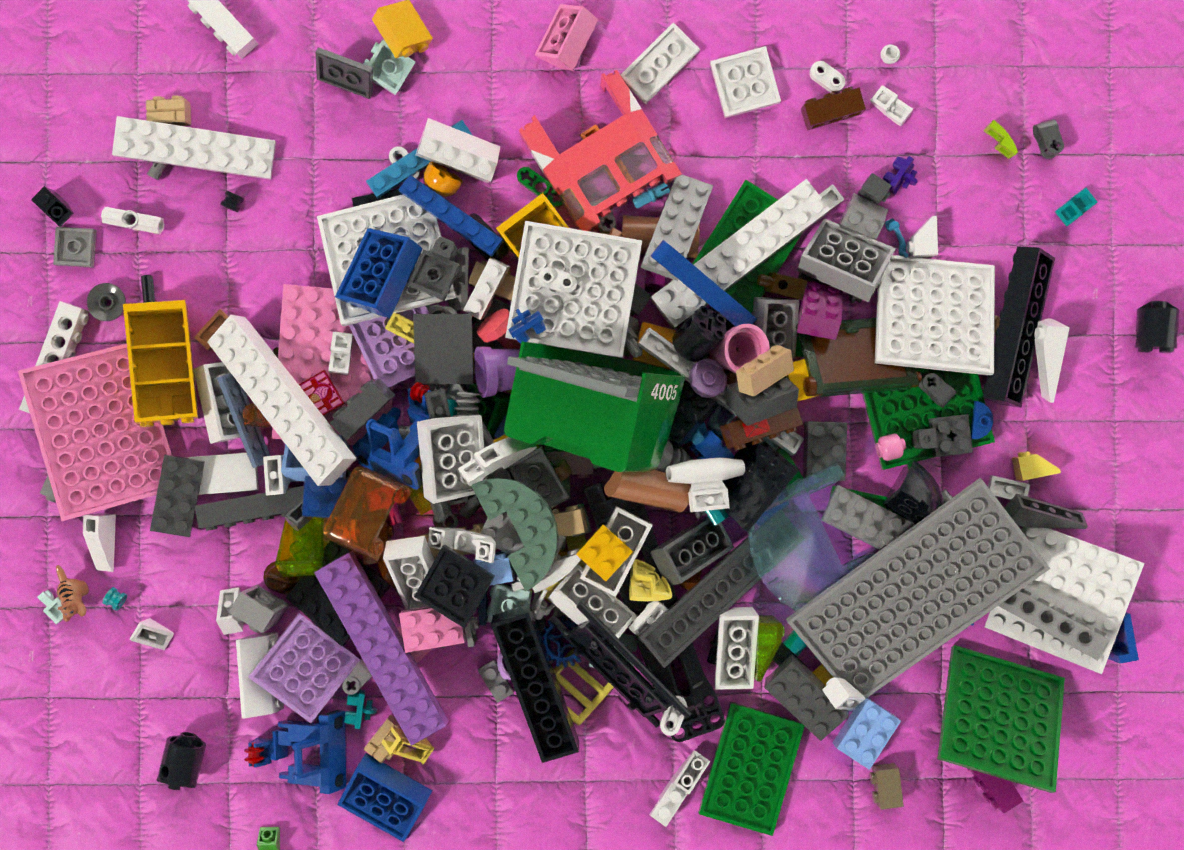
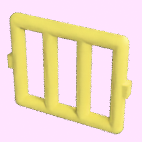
M573 647L565 657L573 655L575 648ZM568 661V666L598 692L596 697L590 701L560 674L564 669L562 662L559 667L556 666L554 668L558 683L586 707L578 716L567 706L572 721L576 725H581L614 687L609 682L603 687L576 662L574 666H571Z

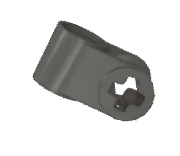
M1055 119L1033 126V135L1044 158L1052 159L1062 152L1064 142Z
M934 373L922 374V380L918 383L919 388L942 408L956 394V391L949 384L945 383Z

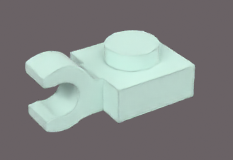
M49 590L43 591L38 596V599L47 606L43 611L55 624H58L63 620V613L58 610V607L62 606L59 597L54 599L53 594Z

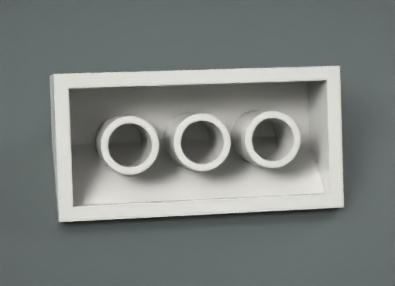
M428 118L415 155L489 183L497 166L500 146Z
M223 362L204 364L193 369L210 444L241 438L217 380L218 377L231 372Z
M577 564L548 597V600L578 626L589 621L576 608L582 601L619 638L637 615L615 596L580 579L583 568Z
M733 607L719 616L715 690L753 689L759 615L753 607Z
M278 632L257 633L236 640L242 718L273 714L284 709V703L248 678L250 673L278 640Z

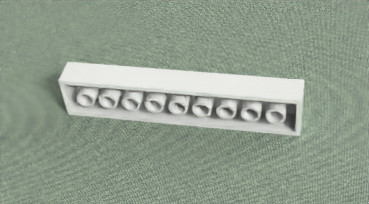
M805 179L693 265L721 289L726 291L824 217L830 211V208L810 182ZM672 280L651 296V301L673 330L683 324L701 306L708 305L680 280Z
M230 315L207 343L317 486L332 485L357 458L247 318Z

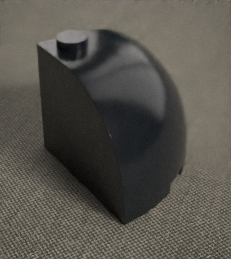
M913 459L903 467L883 502V505L914 524H917L944 504L943 495L936 480L922 465Z

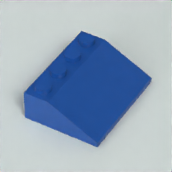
M367 228L335 297L376 315L391 318L423 248L409 237Z
M365 753L337 805L404 842L433 790L387 764L380 763L374 757Z

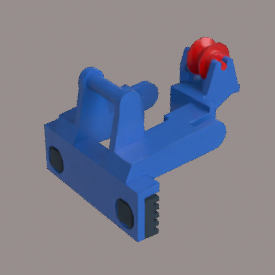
M416 382L407 390L410 404L407 413L410 423L413 424L409 428L410 433L404 440L399 433L397 424L401 411L393 407L387 414L383 413L377 421L369 419L366 423L367 433L352 446L359 465L415 490L423 484L419 464L414 461L420 456L417 422L430 419L424 393L431 392L428 385ZM388 441L391 453L382 449Z
M335 710L319 715V723L292 720L279 721L278 727L282 728L273 731V738H256L248 743V748L244 750V752L248 753V757L244 760L249 763V766H264L272 763V760L276 761L288 757V746H292L294 750V764L288 766V771L280 772L279 778L288 779L290 784L320 787V793L332 794L346 788L345 711ZM320 744V765L303 763L302 749Z

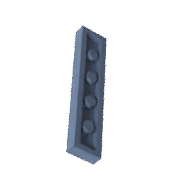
M231 373L220 376L217 380L252 468L264 464L263 457L270 456L247 395Z

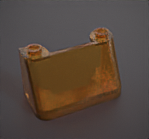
M356 467L352 471L324 527L325 537L344 548L378 561L384 549L383 541L378 538V535L394 503H405L413 489L368 468Z

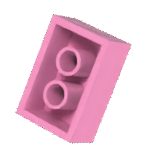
M429 606L402 610L399 613L405 653L462 644L466 641L465 628Z

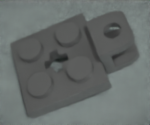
M439 237L431 252L423 249L407 285L445 301L460 268V265L454 262L458 251L455 243L444 237ZM438 271V278L431 280L430 272Z
M968 414L929 419L928 429H919L911 433L913 447L917 449L932 448L933 457L973 453ZM950 430L952 431V433H954V438L952 441L950 438H947V434H950Z

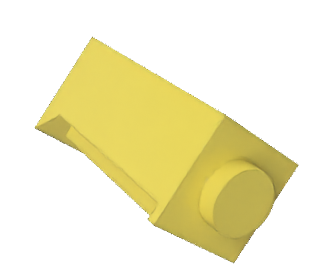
M393 726L390 730L396 737V740L391 742L383 739L381 742L390 755H399L422 764L426 762L434 750V747L427 738L412 745L416 749L403 746L404 744L411 745L403 730Z

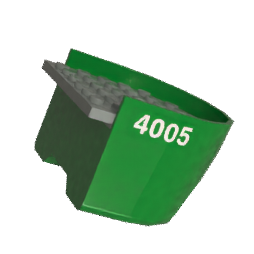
M524 341L521 342L519 357H508L507 364L515 366L516 372L504 426L506 436L529 444L547 445L590 459L594 465L616 472H646L658 468L685 381L684 374L629 359Z

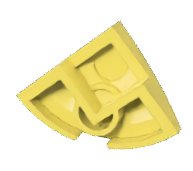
M634 560L630 571L629 600H667L672 598V591L666 578L662 576L660 579L659 575L654 572L655 568L640 560Z

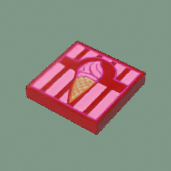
M326 370L299 384L323 416L345 404Z

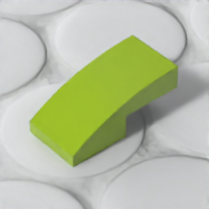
M993 120L985 127L983 131L998 141L994 147L997 151L1008 159L1018 153L1014 141L999 123Z

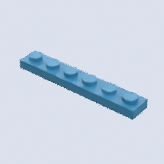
M463 120L451 126L472 135ZM417 149L366 180V183L378 199L403 183L409 175L414 176L417 172L425 169L431 161L416 156Z

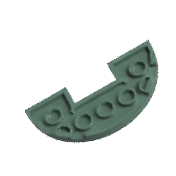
M492 478L471 485L489 520L507 512L524 545V548L510 554L508 558L525 591L530 590L547 575L556 558L558 528L551 508L538 492L516 480Z

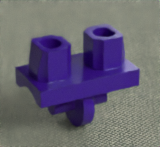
M897 156L893 163V168L899 170L898 173L895 175L888 171L883 177L884 181L892 185L890 192L896 194L901 186L907 189L909 184L913 186L917 184L918 180L915 178L917 171L912 170L915 166L913 164L914 158L908 156L905 159Z

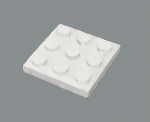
M766 46L710 61L725 118L780 104L781 99Z

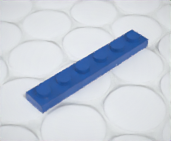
M409 175L398 189L401 194L491 257L503 243L502 238L413 176Z

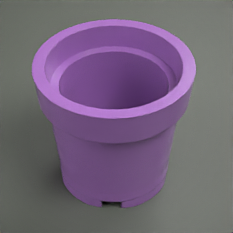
M477 347L475 349L474 375L478 392L482 398L494 396L497 392L512 390L516 367L508 365L507 362L509 356L519 357L520 349H491V347Z

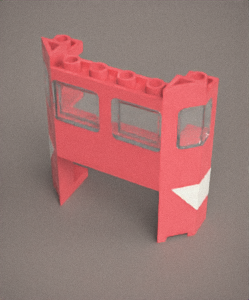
M618 70L614 71V75L613 73H609L607 76L605 73L601 74L600 86L604 92H609L623 116L563 153L559 154L535 115L531 118L532 123L524 126L525 130L522 127L519 129L521 138L557 193L558 198L562 201L563 206L578 230L591 231L600 225L598 217L601 216L603 218L612 212L610 209L618 206L619 208L628 202V198L633 195L634 197L641 195L644 192V188L649 185L654 187L661 181L667 184L682 175Z

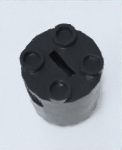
M1150 301L1137 309V339L1135 348H1138V352L1149 353L1153 349H1159V353H1172L1174 349H1177L1179 309L1167 301Z
M701 306L674 333L672 340L675 350L688 361L698 362L702 360L725 337L727 332L725 317L705 306Z
M181 732L180 735L169 736L166 740L157 782L168 784V788L172 790H180V787L195 788L206 743L191 732Z

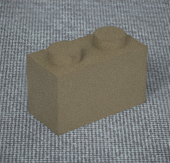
M890 763L872 766L870 781L871 784H874L875 791L872 792L874 804L876 803L881 810L904 807L900 772L897 765Z

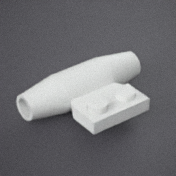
M720 457L689 460L667 466L666 468L668 482L691 484L688 492L690 512L730 508L728 488L724 485L723 480L741 476L745 473L743 460Z

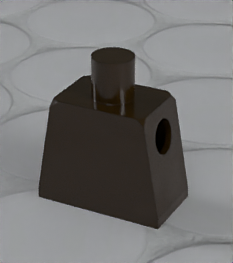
M769 272L768 275H759L757 285L764 286V291L803 300L808 281Z

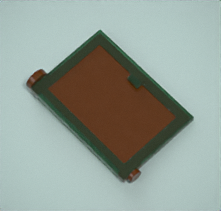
M876 318L842 320L836 340L797 333L809 377H805L803 381L804 393L808 397L905 390L910 387H918L922 380L920 371H915L914 367L875 363Z

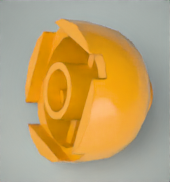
M429 162L424 172L425 185L443 197L454 195L463 182L459 176L454 173L451 174L447 171V168L434 162Z

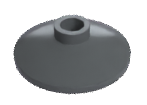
M110 283L96 285L91 289L87 297L89 312L93 317L101 321L117 319L123 313V304H126L123 291L118 286ZM108 300L112 301L110 306H107Z

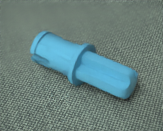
M663 182L652 189L648 188L646 192L632 199L634 206L640 208L650 202H656V199L670 193L669 188L661 191V189L668 185Z

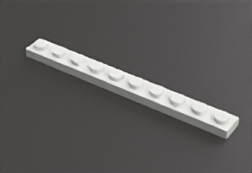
M648 328L637 345L673 371L684 374L685 379L689 382V371L697 362H691L681 357L672 343L651 328ZM726 385L723 392L711 398L735 414L726 404ZM786 431L780 432L781 436L770 439L790 455L796 454L804 440L797 433L791 432L786 434Z

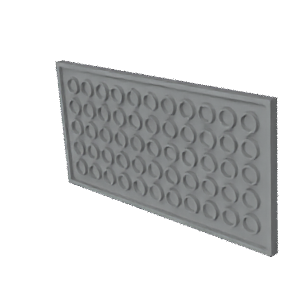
M979 478L786 618V620L833 677L845 679L865 698H868L1051 568L984 481Z

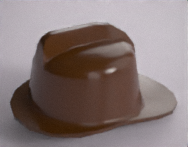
M276 561L266 567L263 579L266 586L272 591L288 595L305 574V571L298 566Z

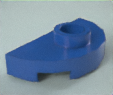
M974 401L971 439H980L986 436L992 429L993 414L984 403Z

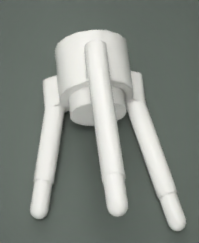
M547 589L543 590L539 599L540 591L536 592L531 602L535 619L541 620L544 615L548 616L555 607L553 603L547 607V603L543 600Z

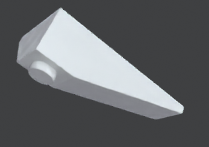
M1047 318L1038 322L1034 336L1041 397L1050 403H1054L1070 327Z

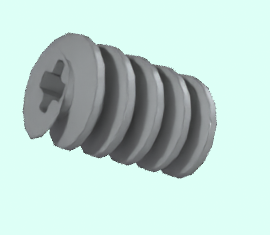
M465 391L457 392V395L461 396L462 399L455 401L460 404V407L454 408L459 414L453 415V417L477 415L473 411L479 410L475 403L481 401V399L476 397L481 394Z

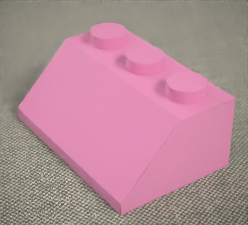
M560 4L535 56L560 69L573 71L591 33L595 29L598 19L584 6Z

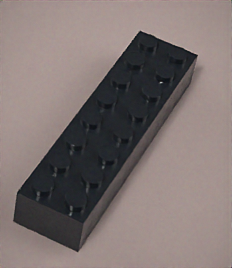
M1017 246L1016 252L1013 255V267L1008 277V289L1005 291V302L1000 312L1001 320L999 328L996 330L994 374L992 376L988 375L986 384L983 387V398L999 405L1022 407L1035 350L1034 332L1038 322L1042 319L1055 257L1039 247Z
M530 604L493 615L491 627L542 763L578 753L579 738Z

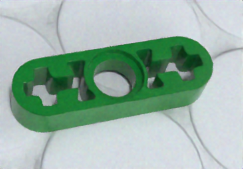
M522 167L518 170V182L535 195L539 196L542 193L547 195L550 188L553 189L549 181L531 168ZM527 172H529V177L532 180H534V177L537 178L533 182L532 187L529 186L531 184V181H529L528 179H525L524 181L522 180L521 173L526 174ZM538 183H544L547 186L544 192L536 190L535 187ZM553 189L551 193L556 196L557 193ZM564 193L560 194V202L556 201L554 203L551 195H548L547 199L553 207L558 208L564 204L565 195L563 196Z

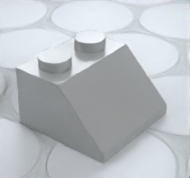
M853 193L838 224L876 240L885 223L888 209Z

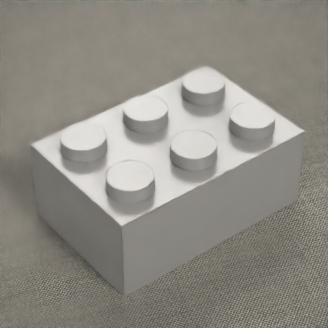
M255 585L239 593L228 613L233 615L232 618L237 622L248 624L252 631L263 633L279 623L290 604L262 587Z

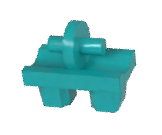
M359 690V693L352 695L348 694L347 705L357 706V712L346 711L344 723L355 725L354 729H360L362 713H365V720H370L371 714L377 713V708L372 706L373 700H367L366 706H363L365 690Z

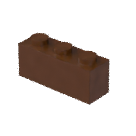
M848 87L838 94L831 92L818 100L816 98L808 99L801 108L807 131L862 115L866 110L860 87L855 89Z

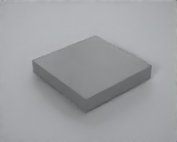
M56 227L53 265L94 268L97 230Z

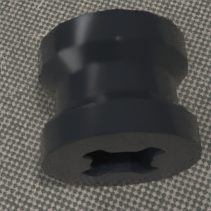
M226 190V197L221 201L220 205L238 213L240 210L239 205L244 201V198Z

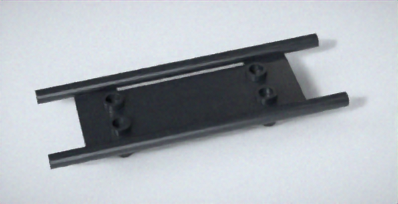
M582 601L576 608L589 620L588 622L569 630L555 615L549 619L564 635V638L575 648L574 654L576 656L582 655L629 702V710L636 709L656 728L660 725V720L654 714L666 711L672 705L685 718L691 715V712ZM617 649L649 680V682L617 651Z

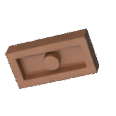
M219 309L194 338L207 350L211 351L212 348L207 341L229 316L222 309Z

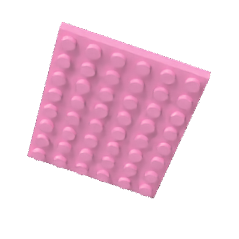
M283 284L278 359L298 385L326 370L345 402L342 406L324 415V418L330 424L334 420L332 415L343 406L347 407L348 404L346 402L358 392L361 394V387L368 381L374 380L354 335L349 375L329 373L328 371L333 332L353 334L349 325L342 326L340 323L333 289ZM394 386L390 387L392 392H394ZM393 398L371 419L377 421L383 413L387 414L392 409ZM366 424L347 440L349 445H354L359 438H363L367 433ZM331 425V427L335 430V432H336L338 435H341V434ZM272 427V439H281ZM389 441L383 447H389Z
M127 344L18 371L61 521L157 495L164 455H172L164 425H161V422L154 423L152 427H142L140 424L135 423Z

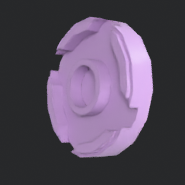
M707 358L698 361L692 366L689 371V382L697 394L702 397L711 398L724 391L727 385V375L717 361Z

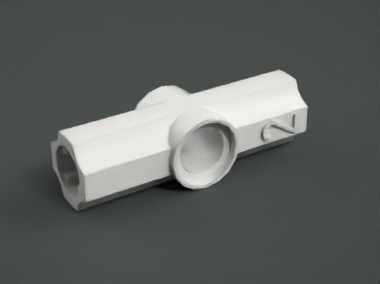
M105 207L101 214L102 223L159 235L164 230V219L161 217ZM132 217H135L136 221L131 225L130 220Z

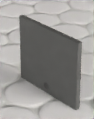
M413 314L415 383L443 385L474 384L472 314Z

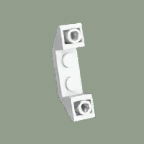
M429 527V547L441 550L443 545H447L451 549L476 554L475 559L494 563L496 542L491 536L460 528Z

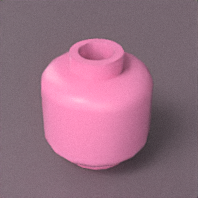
M890 434L880 437L878 443L875 444V448L879 458L890 461L903 456L904 450H906V443L897 434Z

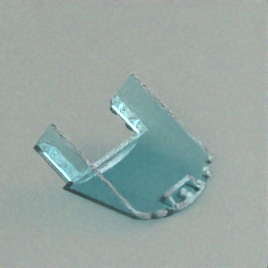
M838 463L806 478H799L784 488L748 531L750 552L762 581L779 598V601L792 608L795 612L876 554V552H868L842 565L809 497L810 494L839 481L844 474Z

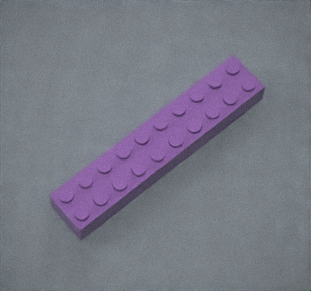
M354 551L314 572L410 745L412 746L444 728L449 720L410 652L405 653L403 638Z

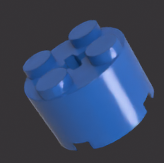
M711 430L702 435L704 441L698 445L693 443L689 447L696 456L699 455L697 459L735 458L733 453L724 446Z

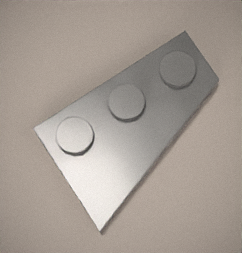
M469 247L458 249L454 262L460 265L453 281L456 298L448 300L449 307H452L456 312L464 310L468 302Z

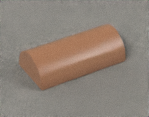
M623 215L622 237L642 240L640 255H645L660 217ZM700 223L687 258L697 257Z
M657 470L646 472L615 471L604 486V491L609 497L681 513L689 504L688 492L691 484L668 482L666 473Z

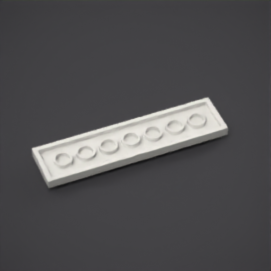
M117 116L112 155L271 180L276 141Z

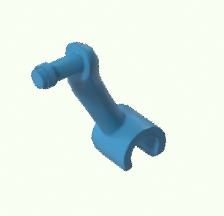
M893 218L885 222L886 229L889 232L894 230L898 238L899 255L907 258L909 254L906 253V242L900 232L899 223Z

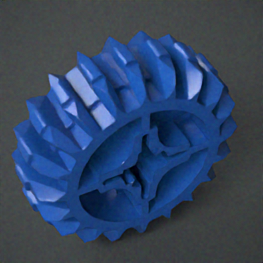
M561 616V622L569 630H571V627L575 628L578 626L569 617L566 620L565 616ZM548 620L547 622L550 627L545 626L544 630L546 633H541V636L544 637L543 642L547 653L551 656V664L556 660L557 667L563 662V667L566 668L568 667V661L571 666L575 665V660L581 662V657L575 654L563 657L568 647L573 646L570 643L565 644V647L563 646V642L558 639L564 638V635L562 633L560 635H553L552 632L556 627ZM550 640L557 644L558 654L553 651Z

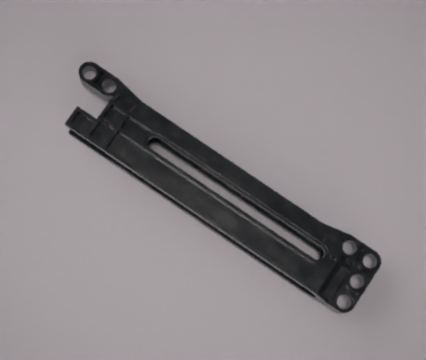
M601 482L584 487L597 529L603 524L607 525L616 506L650 523L645 505L613 497L606 498ZM651 527L641 547L645 562L655 568L654 572L661 579L662 575L650 554V551L658 546ZM630 568L619 591L623 603L638 617L645 610L648 602L629 600ZM670 586L672 598L659 601L667 609L677 601L673 586ZM635 634L646 667L675 696L683 697L687 703V709L691 712L688 718L684 717L681 728L684 729L683 733L672 735V739L676 742H683L720 729L725 722L717 695L701 668L693 642L678 655L688 681L687 689L680 690L677 687L670 665L668 664L665 668L661 667ZM712 696L714 698L713 702L710 704L704 703L705 697ZM717 714L720 716V719L717 722L710 721L712 715ZM672 721L666 723L668 727L673 726ZM695 721L702 722L701 727L697 729L693 728L692 724Z

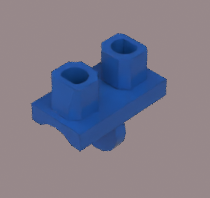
M519 309L515 310L518 316L512 319L514 326L508 329L512 337L516 338L520 344L522 341L527 342L530 339L526 330L533 327L536 334L546 330L542 321L544 318L539 311L531 315L529 310L521 313Z

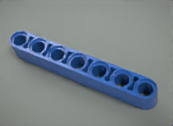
M662 240L650 255L734 326L754 324L757 320L755 316L666 241Z

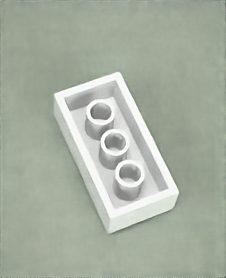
M618 506L615 507L606 527L624 542L633 553L607 581L603 580L587 564L580 575V579L615 597L652 527L651 523Z
M425 536L386 541L383 559L406 610L428 606L414 597L434 562Z

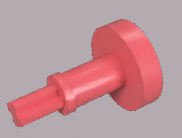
M500 309L492 313L478 327L477 334L485 343L497 339L504 349H520L521 347L517 340L505 338L510 313L508 309Z

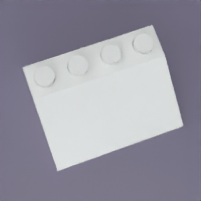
M482 416L444 417L418 421L417 430L424 498L435 504L474 495L475 492L472 486L468 485L459 473L458 468L475 458L474 454L484 448ZM487 476L484 477L483 479L479 480V481L486 480V479H487Z

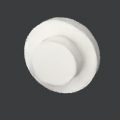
M889 44L881 50L880 56L884 63L894 64L900 57V51L897 46Z

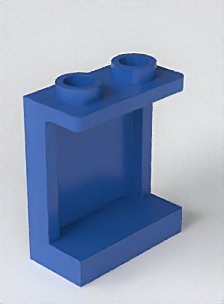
M1127 612L1108 657L1109 660L1119 664L1139 660L1131 614Z

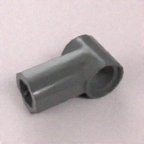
M449 501L435 504L430 502L434 513L433 524L435 527H457L458 519L452 514Z

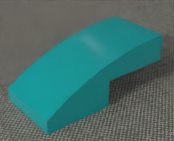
M1085 187L1054 212L1067 227L1098 202Z

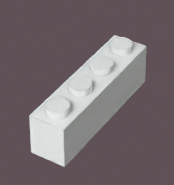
M187 0L189 2L187 6L195 15L199 13L202 16L200 19L208 29L212 27L215 30L213 33L220 42L225 41L228 44L226 48L233 56L237 54L243 59L258 45L256 40L219 0Z

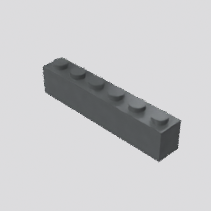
M304 486L289 488L286 494L266 495V493L196 505L195 511L198 528H206V531L218 529L217 525L224 524L225 527L236 526L237 521H243L244 524L255 522V518L262 517L263 521L274 519L276 514H281V517H284L303 500Z

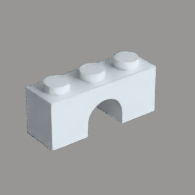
M489 258L463 311L472 314V316L479 320L484 319L493 302V296L498 287L503 283L510 266L495 258Z

